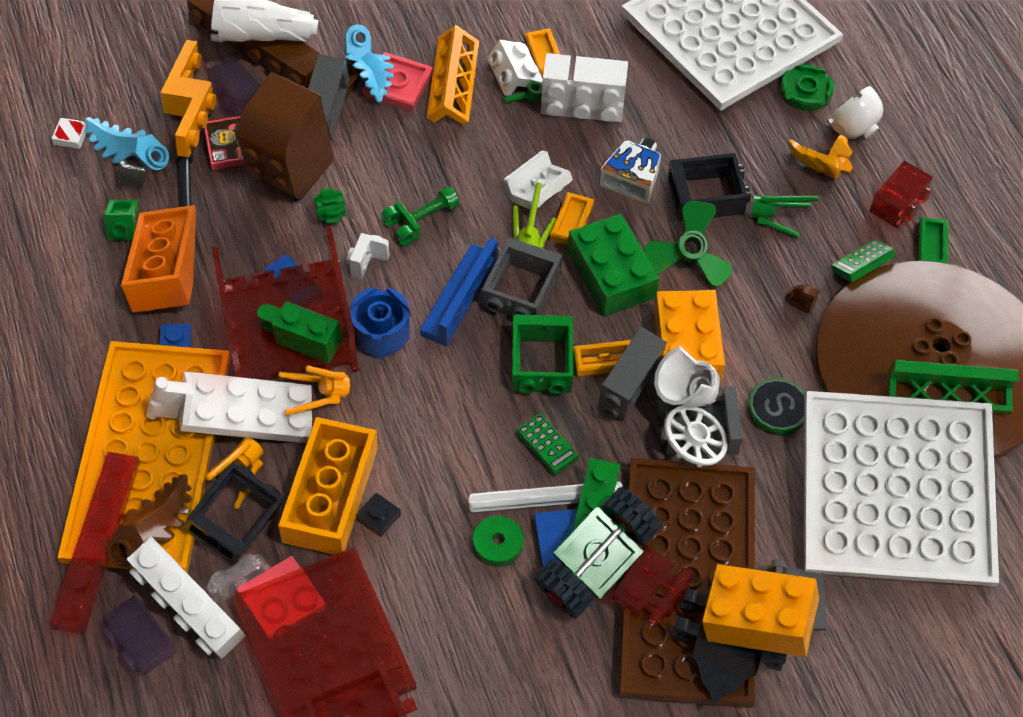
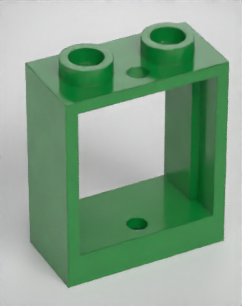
M513 314L512 391H520L522 393H572L573 316ZM520 341L564 342V373L520 372Z

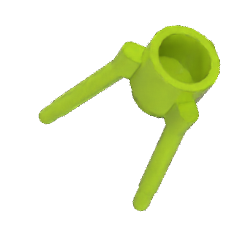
M537 182L528 223L521 231L519 227L518 206H513V239L544 248V243L553 229L556 218L551 219L540 237L539 231L533 227L542 185L541 182Z

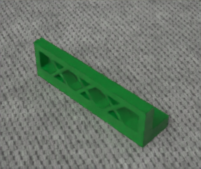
M895 360L888 369V397H899L896 396V382L907 383L915 391L910 397L903 398H915L919 395L921 398L917 399H932L924 389L929 385H937L946 394L940 400L950 398L952 401L963 402L954 393L962 387L968 388L976 396L971 402L976 403L980 400L982 403L992 404V413L1011 414L1013 412L1012 388L1019 381L1018 370ZM990 390L1003 391L1004 405L993 404L985 394Z

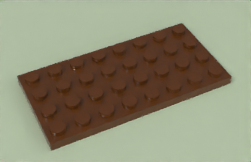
M630 458L628 490L631 491L632 495H637L640 501H644L647 504L646 506L653 510L654 515L660 519L662 527L644 546L638 545L633 541L644 552L625 571L619 697L712 705L710 692L703 684L698 663L693 658L696 641H679L672 638L678 617L686 618L698 624H701L703 612L691 613L680 609L686 588L709 595L717 564L755 570V467L714 464L700 468L691 462ZM755 676L746 679L735 692L723 696L716 705L753 708L755 703Z

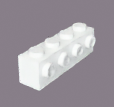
M152 536L127 558L128 562L133 566L129 571L131 575L142 586L148 581L155 589L151 594L152 597L164 609L170 605L177 612L173 619L186 632L192 628L200 636L195 642L208 655L214 651L222 659L246 636Z

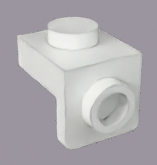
M361 233L355 248L351 247L347 256L351 277L362 279L371 257L387 261L390 256L389 241L377 235Z

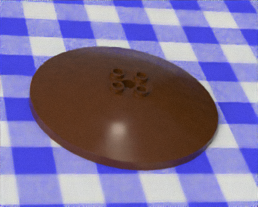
M908 261L885 265L872 270L856 281L847 284L832 300L823 316L816 340L815 359L817 373L824 392L888 396V369L895 360L1018 370L1019 381L1012 388L1013 412L1011 414L992 413L994 460L1005 456L1023 444V303L1012 293L989 278L962 267L930 261ZM941 344L947 348V352H939L934 349L933 345ZM896 382V396L910 397L915 393L907 383ZM929 385L924 389L932 399L940 400L946 395L937 385ZM960 387L954 392L963 402H971L976 398L968 388ZM990 390L985 394L993 404L1004 405L1003 391Z

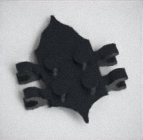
M686 588L680 609L691 613L703 612L704 617L709 595ZM678 617L672 638L679 641H696L693 658L698 663L701 680L710 692L713 706L723 696L735 692L746 679L755 676L760 662L776 671H781L783 664L786 662L787 654L707 641L702 621L701 624H698L686 618Z

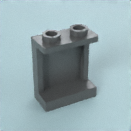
M724 386L722 396H717L714 403L699 408L714 416L723 427L727 437V451L725 455L739 454L743 437L736 386ZM661 399L656 400L657 418H662V426H659L658 430L659 444L665 446L666 456H676L677 453L671 447L668 440L664 439V420L671 410L683 405H672ZM686 410L685 412L690 422L695 421L697 412ZM676 413L673 419L685 426L679 413ZM704 415L702 416L701 422L707 427L714 425L710 419ZM671 426L672 434H683ZM719 430L710 433L711 439L722 441ZM675 440L681 448L686 444L684 440ZM707 444V446L716 455H718L722 450L721 448ZM693 447L686 451L690 455H695ZM700 448L701 455H707V454Z

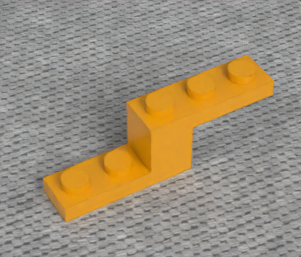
M186 40L160 92L163 113L183 116L175 133L177 155L189 157L193 147H197L200 131L202 128H206L208 114L216 106V94H213L212 82L193 79L195 70L201 66L202 56L201 53H198L197 41Z

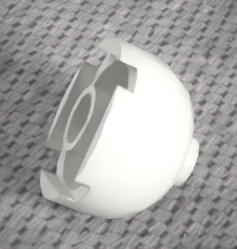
M871 86L860 91L863 95L860 98L852 97L830 116L831 119L827 120L839 135L849 139H856L864 135L867 139L879 129L877 123L882 118L884 109L881 99Z

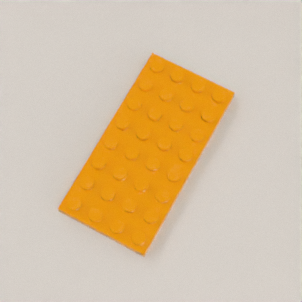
M110 341L57 557L60 563L132 569L133 566L120 567L112 563L108 557V546L114 537L118 525L126 522V512L128 510L137 509L141 511L144 499L155 502V491L161 490L164 492V484L167 482L172 484V478H178L181 474L188 476V484L191 486V491H186V493L192 498L191 502L183 504L190 509L187 515L177 514L185 525L187 517L203 499L215 434L180 431L178 419L166 417L149 419L146 416V411L158 377H164L168 381L181 382L184 371L227 376L231 359L230 351ZM171 527L170 530L175 535L172 540L155 541L188 574L195 538L183 530V527Z

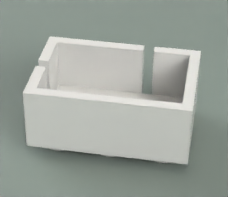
M546 53L541 114L622 122L628 61L576 56L573 80H568L571 56Z

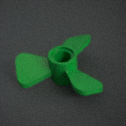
M689 201L682 207L685 233L677 243L658 241L647 243L644 253L657 275L661 274L678 260L684 264H694L697 262L708 283L714 287L720 286L731 275L732 267L728 262L706 252L708 243L703 232L716 213V208L713 204ZM693 242L697 246V253L691 254L687 252L684 243Z

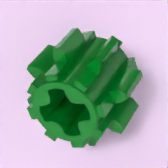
M334 188L320 190L321 194L314 195L318 220H325L327 224L340 222V217L346 216L342 191H335Z

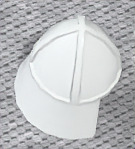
M678 346L669 351L660 361L655 372L654 385L657 395L666 403L701 407L716 401L720 377L711 364L695 360L681 346Z

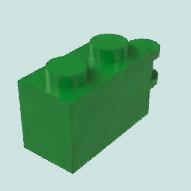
M285 301L281 309L265 304L257 310L261 328L274 333L276 344L330 364L343 341L340 321Z

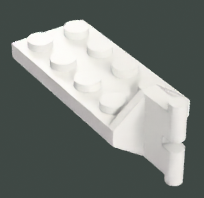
M184 371L181 382L168 381L164 377L156 379L146 416L149 419H156L157 417L178 419L180 431L307 443L312 430V409L291 415H285L284 411L312 402L311 385Z

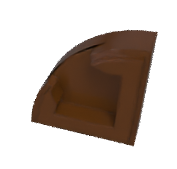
M797 285L789 291L785 299L806 313H810L815 307L819 290L808 285Z

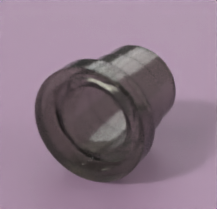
M121 160L117 173L116 187L123 189L126 186L143 189L147 169Z

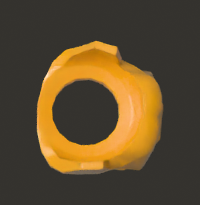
M843 135L837 138L828 155L805 148L794 140H789V152L797 160L817 173H823L832 178H839L841 171L850 173L853 169L848 159L853 151L848 145V138Z

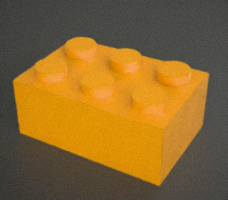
M716 290L657 291L654 305L656 336L667 342L663 358L669 351L681 346L695 360L711 364L720 377L719 384H721L725 361Z
M717 564L702 621L707 641L807 657L819 602L817 581L815 578Z

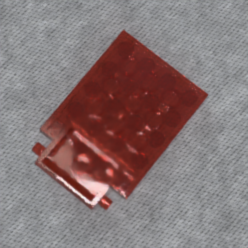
M355 547L232 595L281 717H407V714L417 710L413 697L402 702L399 700L400 696L417 689L416 682Z

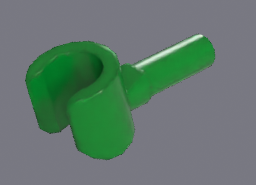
M536 81L530 82L527 91L504 97L505 104L519 100L538 103L542 96V91H539L540 83Z

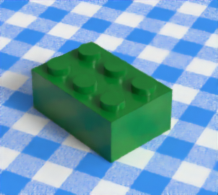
M622 214L569 231L567 252L603 317L656 299L659 277Z

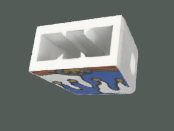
M643 138L640 144L624 141L602 166L600 186L648 204L661 161V154L655 151L657 147L655 141L650 138Z

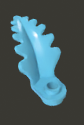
M353 25L345 33V57L356 62L353 64L355 68L363 70L360 73V77L367 79L365 86L371 88L370 95L374 96L376 102H381L383 96L388 94L385 88L392 85L386 78L394 77L393 73L385 70L394 68V65L384 62L390 60L389 56L373 54L371 52V35L365 26ZM357 33L362 36L360 43L356 40Z
M85 118V124L87 125L85 132L92 133L88 140L90 142H98L94 146L96 151L105 148L102 158L115 155L112 162L118 163L134 155L148 169L153 171L161 170L168 164L169 152L167 148L152 134L146 135L145 130L132 134V129L126 128L120 132L118 125H113L110 128L107 121L100 123L98 118ZM151 153L156 155V162L152 159Z

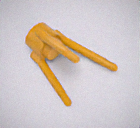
M307 366L305 368L307 372L320 376L292 372H279L278 374L281 378L319 383L320 393L327 397L286 409L284 411L285 415L300 413L328 404H339L340 398H345L349 394L350 379L344 372H333Z
M245 437L226 458L208 472L206 482L219 475L232 461L239 466L243 465L251 468L250 470L255 476L263 465V462L259 459L264 453L262 447L255 440ZM241 491L237 496L234 509L240 508L246 496Z

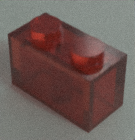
M904 160L876 192L869 212L898 229L905 220L909 222L913 218L919 203L924 204L932 193V189L929 187L933 177Z

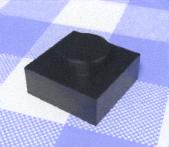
M375 493L356 514V519L375 534L382 537L400 517L401 509L378 493Z

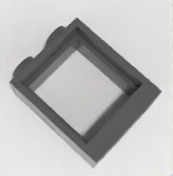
M318 54L308 89L321 96L329 138L333 141L349 87L350 77L346 60Z
M508 237L482 288V306L492 312H500L513 317V314L541 315L561 273L562 255ZM510 265L546 277L534 304L497 291Z
M642 327L639 328L602 385L598 406L601 407L604 414L613 419L618 417L623 421L625 420L656 372L663 358L667 344L666 341Z

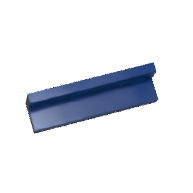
M490 237L484 248L471 244L420 329L421 337L443 346H448L498 259V240Z

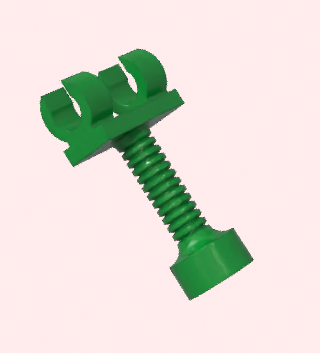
M447 186L438 191L437 199L411 213L405 209L400 201L396 202L394 206L386 207L381 212V215L384 217L382 221L386 226L391 227L401 220L404 226L396 231V234L399 236L396 239L402 246H407L415 239L421 238L420 226L416 222L442 208L450 211L458 207L460 204L459 199L452 187Z

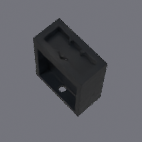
M736 153L670 160L667 179L678 221H683L682 207L689 201L713 204L716 208L714 217L745 213L746 204L751 200L749 186L744 184V167L742 163H738ZM727 176L732 195L692 200L687 181Z
M232 461L187 517L183 530L236 566L277 513L284 497L280 495V492L274 486L264 484L258 480L249 468L243 465L239 466ZM229 484L266 509L265 513L243 541H240L205 516L206 512Z

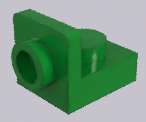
M138 199L109 200L104 213L108 241H133L136 229L135 221L139 212Z

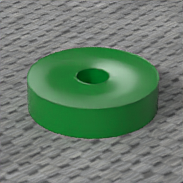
M491 516L481 521L475 528L473 534L474 552L480 561L489 566H508L515 562L523 551L524 535L522 529L514 520L508 517ZM499 538L502 539L504 542L501 544H495L493 540Z

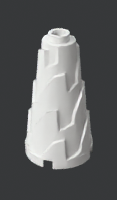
M214 0L211 30L217 31L218 35L211 34V41L288 40L305 42L311 40V36H317L318 20H314V15L310 14V12L280 6L275 2L267 0Z

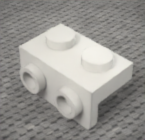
M498 41L487 60L503 94L511 96L517 86L527 88L529 83L533 81L539 82L541 87L543 79L527 46L521 42Z
M542 150L508 175L504 182L511 202L531 209L537 182L542 184L537 207L539 208L555 193L560 192L573 179L570 171L552 165L548 152Z

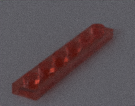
M107 452L50 622L54 630L85 635L109 561L108 546L114 537L118 525L121 524L140 465L138 456Z

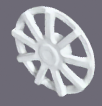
M683 405L674 408L664 420V439L668 440L679 459L682 457L701 468L702 466L717 464L725 456L727 451L726 433L718 420L710 413L699 407ZM686 410L697 412L695 421L690 422L686 415ZM676 413H679L685 426L673 419ZM702 416H706L714 425L707 427L701 422ZM671 426L683 434H672ZM719 430L722 441L711 439L710 433ZM675 440H684L686 444L681 448ZM707 444L721 448L722 450L718 455H716L707 446ZM690 447H693L695 457L686 452ZM700 448L710 459H702Z

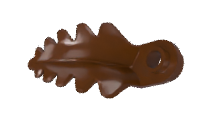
M181 474L178 478L173 477L172 484L169 482L165 483L163 486L164 492L156 490L154 493L155 502L144 499L141 511L130 509L126 512V522L118 525L114 537L108 546V557L112 563L120 567L132 566L127 558L151 536L154 540L165 541L174 538L175 535L170 528H181L184 525V522L177 514L187 515L190 511L188 507L183 505L192 500L191 496L186 493V491H191L186 474Z

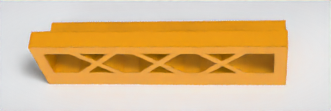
M454 25L438 37L426 118L434 123L446 115L462 125L469 122L479 40L457 25ZM462 41L470 46L469 52L464 48ZM460 59H462L466 67V72L463 71L459 63ZM457 79H459L464 89L463 93H461L456 83ZM454 100L457 101L461 112L453 107Z

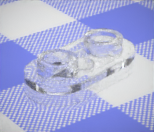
M247 554L236 565L227 570H220L210 577L206 589L215 602L224 601L237 594L236 588L270 569V566L263 555Z

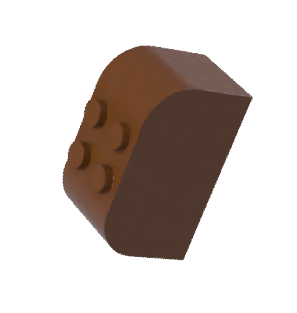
M271 72L245 106L239 119L237 138L246 170L250 176L295 198L302 199L334 161L320 94Z

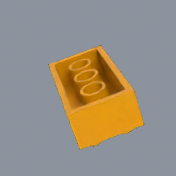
M316 417L278 525L282 543L341 557L344 556L378 450L376 430Z

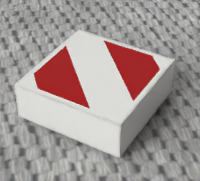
M60 118L52 136L53 145L80 149L86 136L85 129L87 125L84 121Z

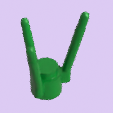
M754 195L751 217L758 218V225H765L798 238V232L770 221L768 217L774 218L776 206L810 207V202L819 201V197Z

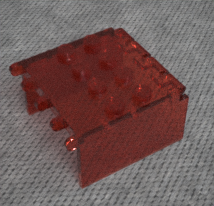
M331 226L325 227L328 260L309 263V272H304L303 265L279 269L281 277L276 278L274 270L250 274L252 282L246 283L245 275L224 279L218 246L211 247L236 377L271 381V379L281 378L278 376L279 372L307 373L305 370L307 366L331 371V368L350 365L353 372L359 371L356 358L354 326ZM285 301L340 321L343 341L330 364L276 344L274 333L261 328L260 319L257 315L258 308L269 304L281 309Z

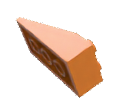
M195 205L139 213L121 284L132 312L189 305L194 276Z

